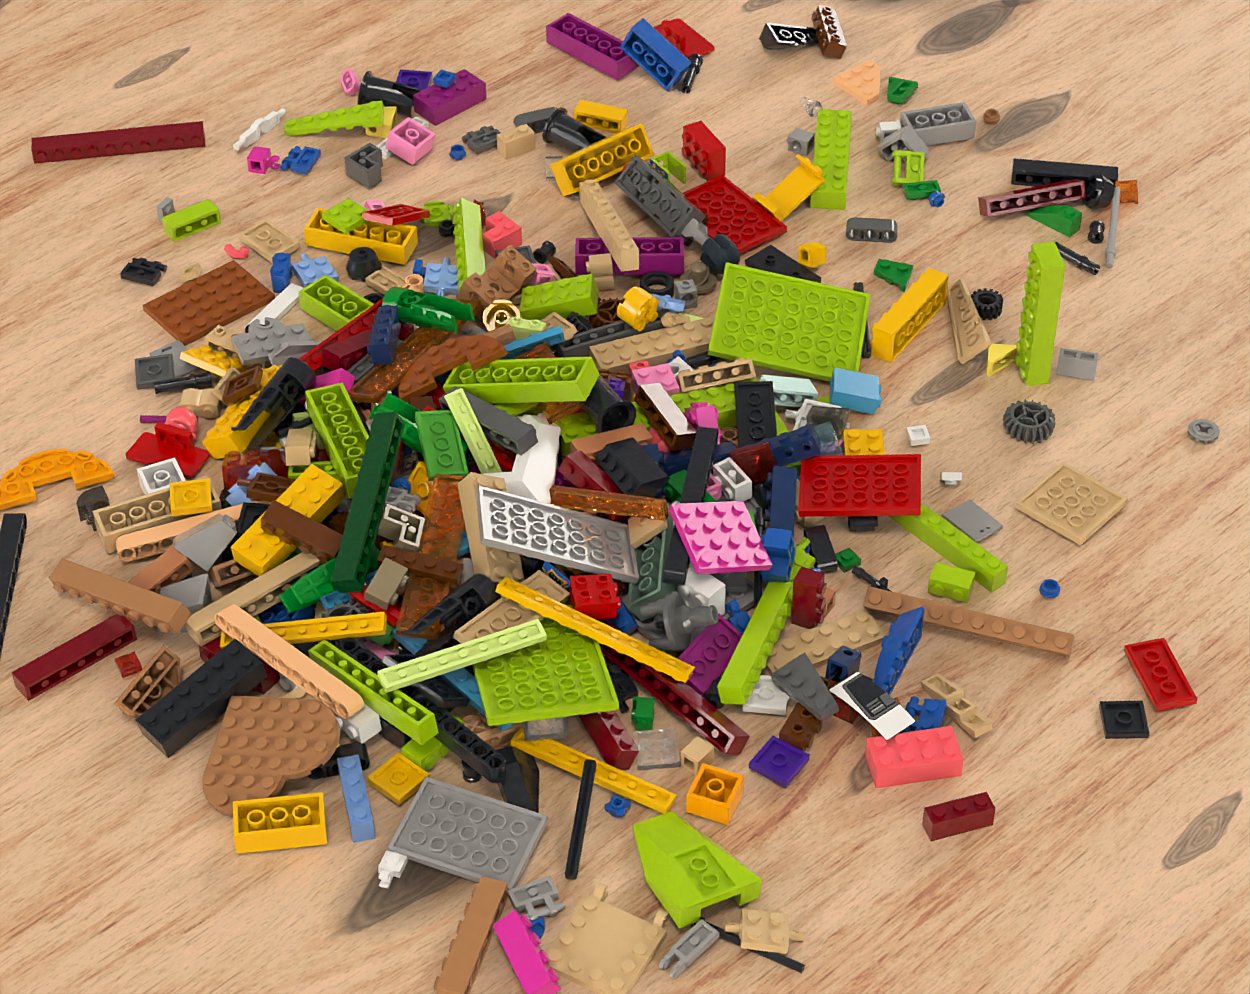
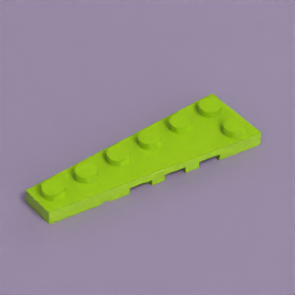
M382 100L372 101L363 105L289 119L284 123V133L286 136L321 133L324 129L338 131V128L346 127L349 130L354 129V126L360 125L363 128L383 126L384 105Z

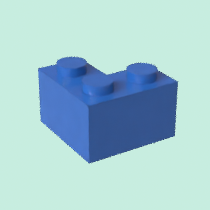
M767 527L766 535H762L761 542L772 562V567L770 570H761L759 573L762 575L764 583L769 581L789 582L796 552L792 531Z

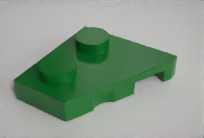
M889 77L887 100L896 104H903L918 89V82Z
M878 259L874 275L884 279L890 285L893 283L900 286V290L905 292L913 273L914 265Z

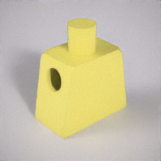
M384 107L383 126L365 128L366 134L387 138L388 133L396 127L398 121L397 107Z

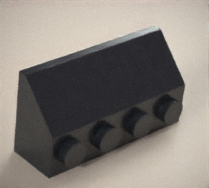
M633 437L607 444L594 459L626 497L643 509L650 504L670 479L665 471Z

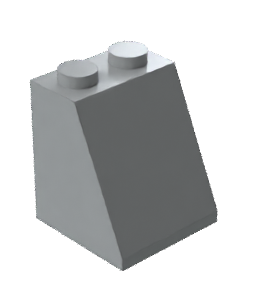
M218 513L175 536L173 539L174 548L208 571L237 534L235 520L227 514L222 516Z
M201 574L162 587L160 590V595L182 602L191 615L213 603L208 574ZM185 624L180 632H188Z

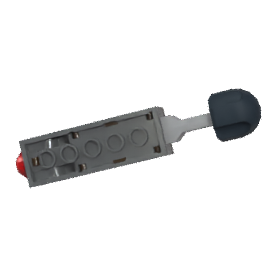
M637 155L633 157L630 163L623 167L621 175L614 183L671 237H683L684 245L688 247L692 241L700 243L702 245L701 250L703 251L700 260L712 272L724 274L726 262L738 265L740 252L734 242L724 234H717L713 239L710 238L705 226L710 218L655 167Z

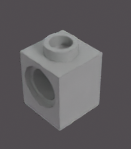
M796 128L788 135V151L807 156L814 148L815 133Z
M693 279L675 282V299L685 301L684 309L697 308V288Z

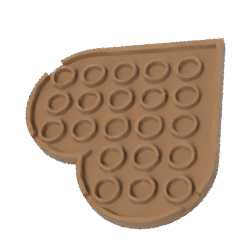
M231 696L203 774L202 787L206 799L217 811L233 816V801L276 797L286 780L298 779L312 774L311 770L320 764L324 765L331 758L339 743L340 726L334 713L324 703L311 699Z

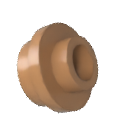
M987 109L983 114V119L987 123L994 124L1000 120V114L996 109Z

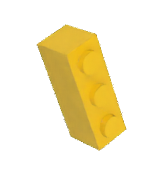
M580 100L573 111L574 119L592 129L618 133L624 130L628 124V109Z

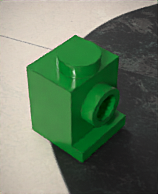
M633 697L631 722H635V731L652 732L654 698Z

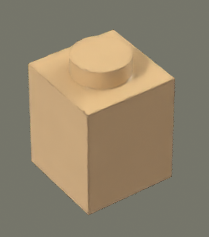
M697 736L681 751V766L697 775L702 763L710 765L714 762L715 747L710 742Z

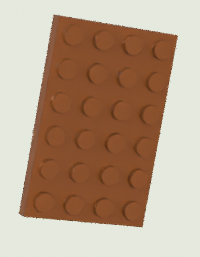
M232 260L143 304V311L172 337L186 346L208 335L218 325L224 327L271 303L275 299V294L235 260Z

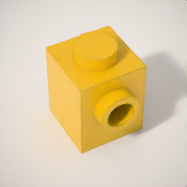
M816 242L799 245L798 263L811 268L825 264L827 246Z

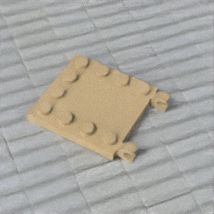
M599 882L593 896L585 894L546 951L550 958L548 964L550 968L552 967L556 971L558 976L597 994H629L667 936V930L664 928L669 921L666 919L669 912L660 909L652 924L603 902L608 895V892H605L608 885Z

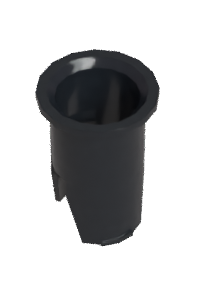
M367 71L360 86L358 105L382 100L384 107L395 106L397 107V114L411 118L412 106H414L413 95L420 92V89L375 77L371 71Z
M563 107L553 112L546 122L542 134L545 143L554 142L571 153L607 138L569 116L567 110Z
M601 375L597 378L591 390L592 393L587 397L586 401H577L596 423L598 434L632 426L636 419V408L633 403L628 400H622Z

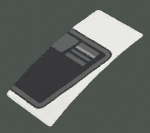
M856 672L829 690L858 711L886 740L915 722L909 713L888 693L859 672Z

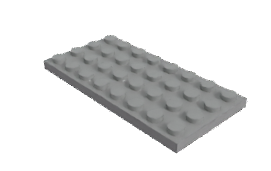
M478 485L476 501L482 545L583 570L584 572L598 575L611 574L612 578L633 584L638 582V567L635 550L630 543L628 525Z

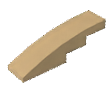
M939 673L921 681L922 687L932 699L946 701L947 708L945 713L974 738L992 730V722L978 713V706L964 697V690Z

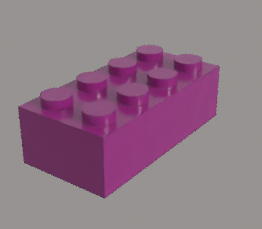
M466 69L460 70L455 73L456 80L448 88L433 84L414 94V112L437 126L486 100V83Z

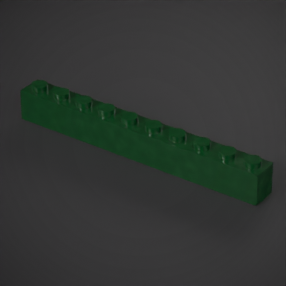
M397 411L375 414L371 423L369 438L366 441L365 453L362 457L360 471L358 472L357 484L353 491L352 503L349 506L348 518L345 522L343 537L340 541V549L336 557L334 571L331 575V582L340 593L363 591L405 425Z

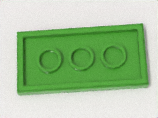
M452 411L415 412V421L428 481L464 479L469 473L458 424Z

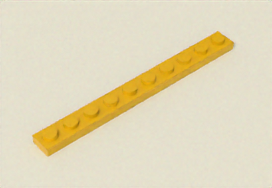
M505 577L497 585L495 592L501 594L504 598L520 603L521 606L530 608L543 617H549L562 626L570 627L581 635H586L595 639L600 644L615 649L618 653L626 654L637 662L645 663L658 672L672 676L677 681L686 683L694 672V666L508 577Z

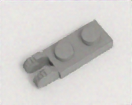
M701 919L670 948V951L660 961L659 967L662 970L667 969L676 958L679 961L670 970L669 975L673 979L679 977L686 967L691 965L720 937L719 932Z

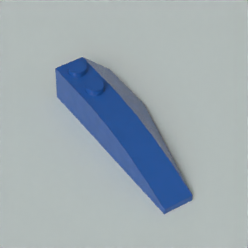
M923 607L900 614L896 622L891 623L889 635H885L882 640V650L878 657L874 683L889 695H891L922 637L925 611Z

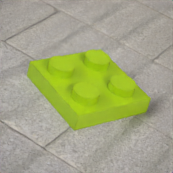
M347 198L323 212L322 219L344 234H347L369 221L362 219L363 212L369 210Z

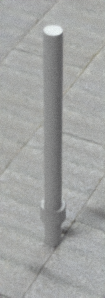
M1115 187L1112 199L1108 247L1105 249L1107 268L1113 267V260L1116 257L1115 240L1121 191L1119 187Z

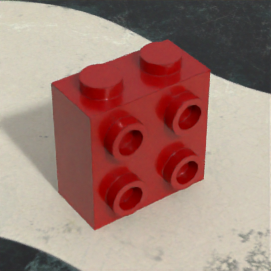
M611 574L570 576L569 593L572 609L593 619L616 618L617 609H620L621 602L620 597H616L617 583L613 582Z

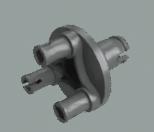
M669 592L665 598L658 599L657 602L643 603L640 606V612L643 617L656 615L655 622L660 621L656 623V626L658 628L665 627L666 637L650 639L648 645L660 651L686 650L690 645L691 633L695 629L714 625L719 620L718 611L714 605L691 608L686 605L683 597L678 592Z

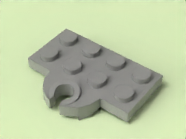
M265 317V326L260 325V320L256 319L250 323L248 333L231 336V342L243 366L269 361L268 354L278 352L282 349L281 345L286 341H312L303 323L284 326L281 321Z

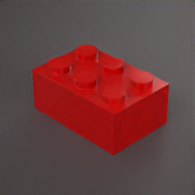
M702 121L683 126V156L690 161L691 165L698 170L699 174L706 181L721 175L725 176L726 147Z

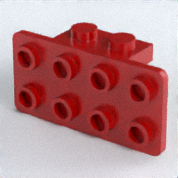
M680 18L671 21L664 20L660 25L654 27L688 60L691 54L702 56L715 50L714 45Z
M160 422L154 427L156 434L142 433L125 454L127 459L145 465L175 458L184 477L193 478L210 457L208 450L194 446L192 432Z

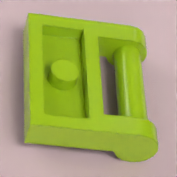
M893 151L894 177L892 178V186L923 182L924 152ZM902 158L906 159L905 178H900Z

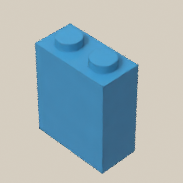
M834 368L830 379V404L841 406L843 409L875 414L876 408L880 407L882 396H879L881 392L879 376Z

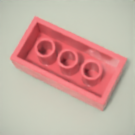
M952 726L898 733L888 740L883 736L866 739L865 756L875 788L962 775L964 759Z

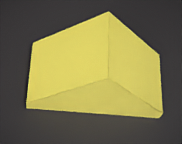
M991 343L987 351V376L990 377L1015 362V356L1017 355L1016 345Z

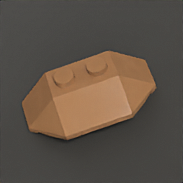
M163 645L114 704L130 718L140 717L181 683L180 658Z

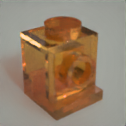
M1137 180L1115 181L1116 187L1121 189L1119 204L1133 202L1138 204Z

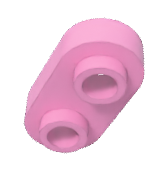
M350 68L346 69L342 73L340 81L344 91L354 95L360 90V81L355 71Z

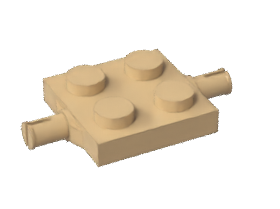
M742 908L739 924L725 922L724 932L738 933L741 939V948L787 954L789 940L804 941V932L790 930L788 914Z

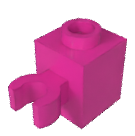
M254 146L247 157L249 172L265 174L269 167L278 170L281 165L275 162H278L280 157L277 155L271 156L270 148Z

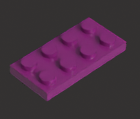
M719 613L718 623L707 626L677 658L695 667L693 674L686 684L701 696L710 687L712 681L719 677L727 668L743 635Z

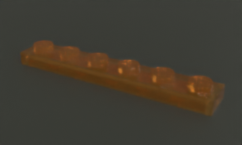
M552 485L549 489L552 505L661 521H666L669 517L667 500L557 485Z

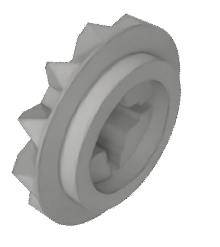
M1205 419L1192 421L1188 426V434H1190L1191 439H1196L1197 442L1203 441L1205 444L1207 441L1213 442L1214 439H1218L1220 433L1219 427L1215 423Z

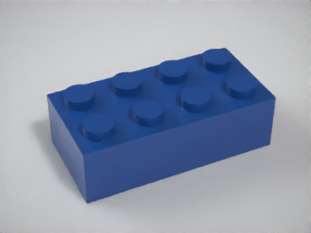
M644 18L631 27L620 46L626 54L666 91H669L679 83L692 63Z

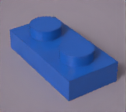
M620 597L621 607L617 609L616 618H608V620L625 634L629 635L639 625Z

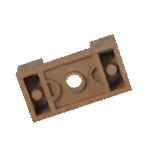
M509 245L498 254L491 268L482 275L475 272L464 280L456 299L466 305L471 303L473 314L483 322V313L486 307L496 300L503 299L509 301L523 288L528 286L537 268L513 246Z

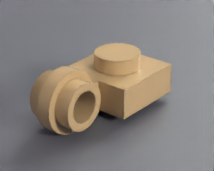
M668 312L661 317V321L664 327L670 328L690 322L689 316H682L681 313L674 315Z

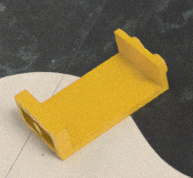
M799 154L796 155V158L800 165L766 197H763L758 192L752 196L757 203L781 222L825 181L822 176V169L817 165L813 166L807 157L803 158Z

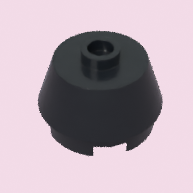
M1091 175L1087 180L1090 183L1087 190H1085L1086 198L1082 199V202L1086 203L1090 209L1108 207L1114 196V184L1102 175Z
M359 247L351 251L346 264V271L352 280L356 278L366 282L365 278L375 271L381 270L382 264L373 249Z

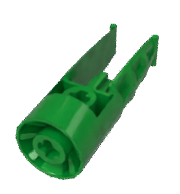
M395 286L390 288L383 298L382 306H398L401 323H411L418 327L450 331L458 334L456 320L475 321L471 303L466 305L439 295L424 294Z
M388 391L382 405L375 403L369 419H374V415L378 413L397 411L405 423L401 441L423 455L415 421V412L421 411L398 397L391 395L392 392ZM461 438L466 459L470 449L466 441Z
M375 544L367 574L378 570L380 567L377 566L380 551ZM336 558L305 575L279 595L289 614L320 601L319 598L337 591L331 582Z

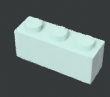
M762 375L759 380L773 381L775 405L802 407L805 399L815 401L819 394L809 379Z

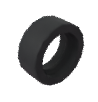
M652 271L642 276L640 287L648 293L661 296L670 295L671 298L673 297L674 279L666 272ZM662 285L666 288L655 290L649 288V286Z

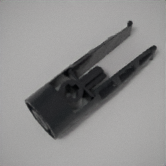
M290 357L284 362L253 401L238 425L231 428L232 431H245L263 410L270 413V416L247 446L248 450L261 449L260 445L294 409L305 395V391L309 390L316 381L314 371L305 362L297 358Z
M474 574L445 596L436 606L431 607L407 631H401L402 635H417L439 619H441L439 623L445 628L412 656V659L440 650L445 644L454 640L453 636L456 630L500 599V594L495 592L497 587L490 578L483 574Z

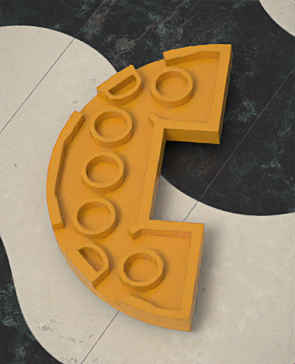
M53 449L39 452L19 461L17 467L13 470L9 469L1 478L0 511L36 501L37 495L34 487L72 477L76 489L115 479L114 473L108 463L103 459L95 458L92 453L87 451L68 452L67 449Z

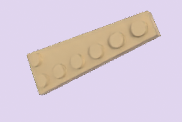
M959 279L947 288V297L958 361L965 364L977 354L987 349L991 345V341L966 284Z

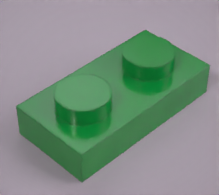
M937 180L903 184V192L907 200L929 198L935 191L941 193Z

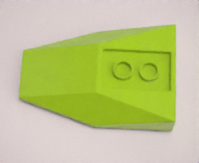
M673 811L633 824L632 828L645 881L667 912H669V915L679 929L700 921L701 908L733 897L739 906L759 899L762 879L725 848Z

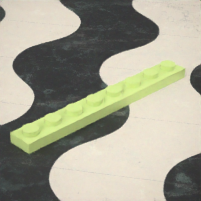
M539 619L379 670L378 678L387 693L547 640V634Z

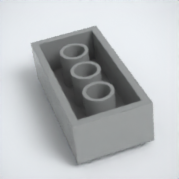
M965 102L900 113L901 128L909 124L926 146L975 138L976 120Z

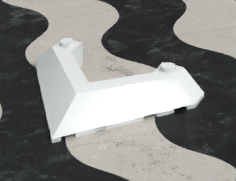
M528 415L522 418L521 421L534 426L538 443L522 456L516 455L512 472L484 473L483 475L504 478L507 493L550 504L553 498L554 490L552 487L555 483L556 457L559 452L561 428L550 419ZM463 479L445 481L459 492L457 484Z

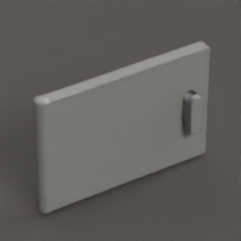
M179 340L149 353L150 356L172 353L175 379L200 369V367L180 359L181 352L188 349Z
M972 500L941 514L944 519L975 542L1003 529L1001 523Z

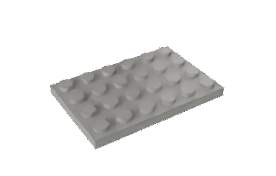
M425 777L387 849L388 851L407 856L409 860L479 883L481 876L508 882V890L516 887L548 823V816Z

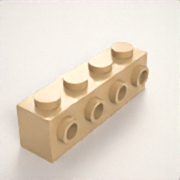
M218 325L205 337L206 346H210L216 352H224L231 358H239L231 342V336L240 334ZM270 361L248 365V369L258 365L263 369H267L273 365Z
M745 358L735 359L732 363L725 361L717 363L712 367H708V365L701 366L693 371H690V369L679 371L675 379L679 385L680 393L734 382H751L756 378L752 358L746 360Z

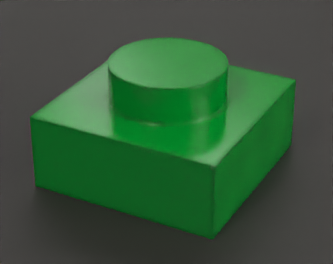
M850 547L836 553L838 567L844 573L853 569L854 566L858 567L861 565V559Z

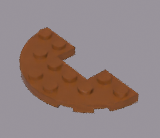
M469 335L450 338L438 346L429 348L425 354L409 367L399 385V398L408 402L409 398L419 397L438 388L434 377L468 361L474 371L508 355L499 340L490 336Z

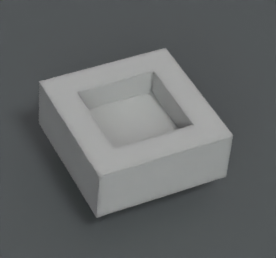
M168 197L156 206L158 219L163 222L162 217L175 212L173 199Z

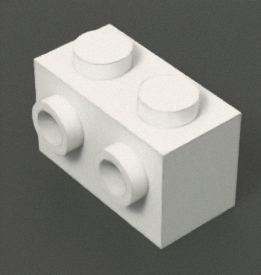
M730 457L713 465V476L722 485V491L728 500L744 502L752 498L751 479Z

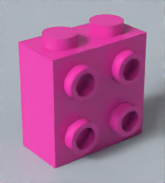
M708 402L690 403V407L684 408L685 412L683 415L696 432L698 426L718 428L717 420L719 414L715 405H708ZM718 428V429H719V435H718V443H717V444H720V439L722 438V434H721L720 428Z

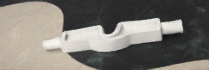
M281 108L278 112L272 111L266 117L257 119L250 129L240 135V140L233 144L234 149L247 148L259 140L260 131L268 133L280 123V118L286 115V110Z

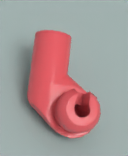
M227 244L224 247V250L232 258L245 259L248 257L249 249L247 247L241 246L240 250H236L231 244Z

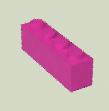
M513 910L492 925L526 994H555L561 990L557 982L559 976L552 967L550 968L548 964L550 958L539 947L541 941L537 934L531 931L530 927L533 925L525 914L522 916L519 912Z

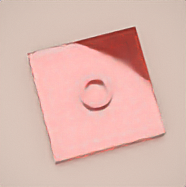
M769 441L730 450L732 460L751 479L752 483L766 480L767 473H771L773 466H778Z

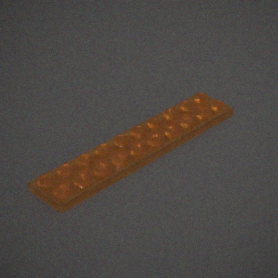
M452 299L466 305L471 303L474 315L482 308L481 301ZM456 320L457 328L459 329L465 325L467 321ZM419 327L396 347L392 364L376 365L347 391L351 400L356 403H379L388 391H392L401 382L418 358L425 354L429 348L446 342L455 332Z
M435 473L424 517L425 522L416 553L457 562L465 530L457 484L465 477ZM410 574L396 626V635L429 640L438 639L442 626L439 623L441 619L417 635H402L401 631H407L431 607L441 602L450 593L452 583Z

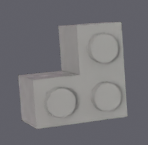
M909 124L885 137L877 148L887 162L893 159V151L895 150L924 152V158L930 151Z

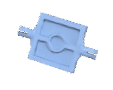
M303 253L301 255L303 261L292 263V270L304 288L325 274L339 282V275L326 256L310 259L307 253L305 255Z
M446 257L443 258L442 264L427 263L423 284L424 291L433 292L442 297L447 294H458L456 265H449L450 259L448 257L447 262Z
M651 294L659 300L657 310L665 308L668 309V312L679 314L680 311L683 312L684 300L671 298L670 295Z

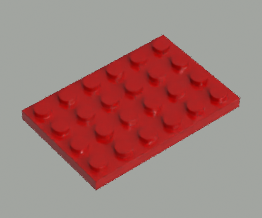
M724 175L683 192L691 202L710 218L705 225L708 236L713 239L717 234L726 235L737 246L740 254L787 232L785 224Z
M921 454L813 456L801 460L799 517L921 515Z

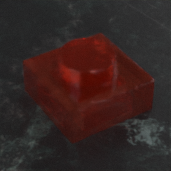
M135 651L115 658V664L122 678L139 673L142 670V665Z

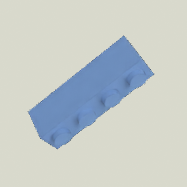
M359 754L337 758L339 778L353 843L375 839L373 818Z

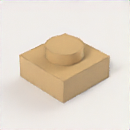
M197 263L183 268L179 275L181 282H190L198 278L202 270L200 264Z

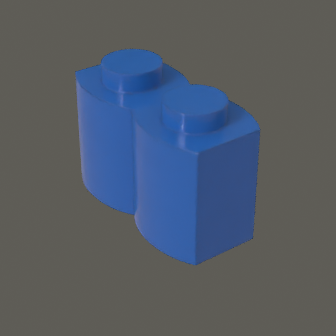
M276 253L273 256V266L270 269L274 293H281L290 285L293 274L289 253Z

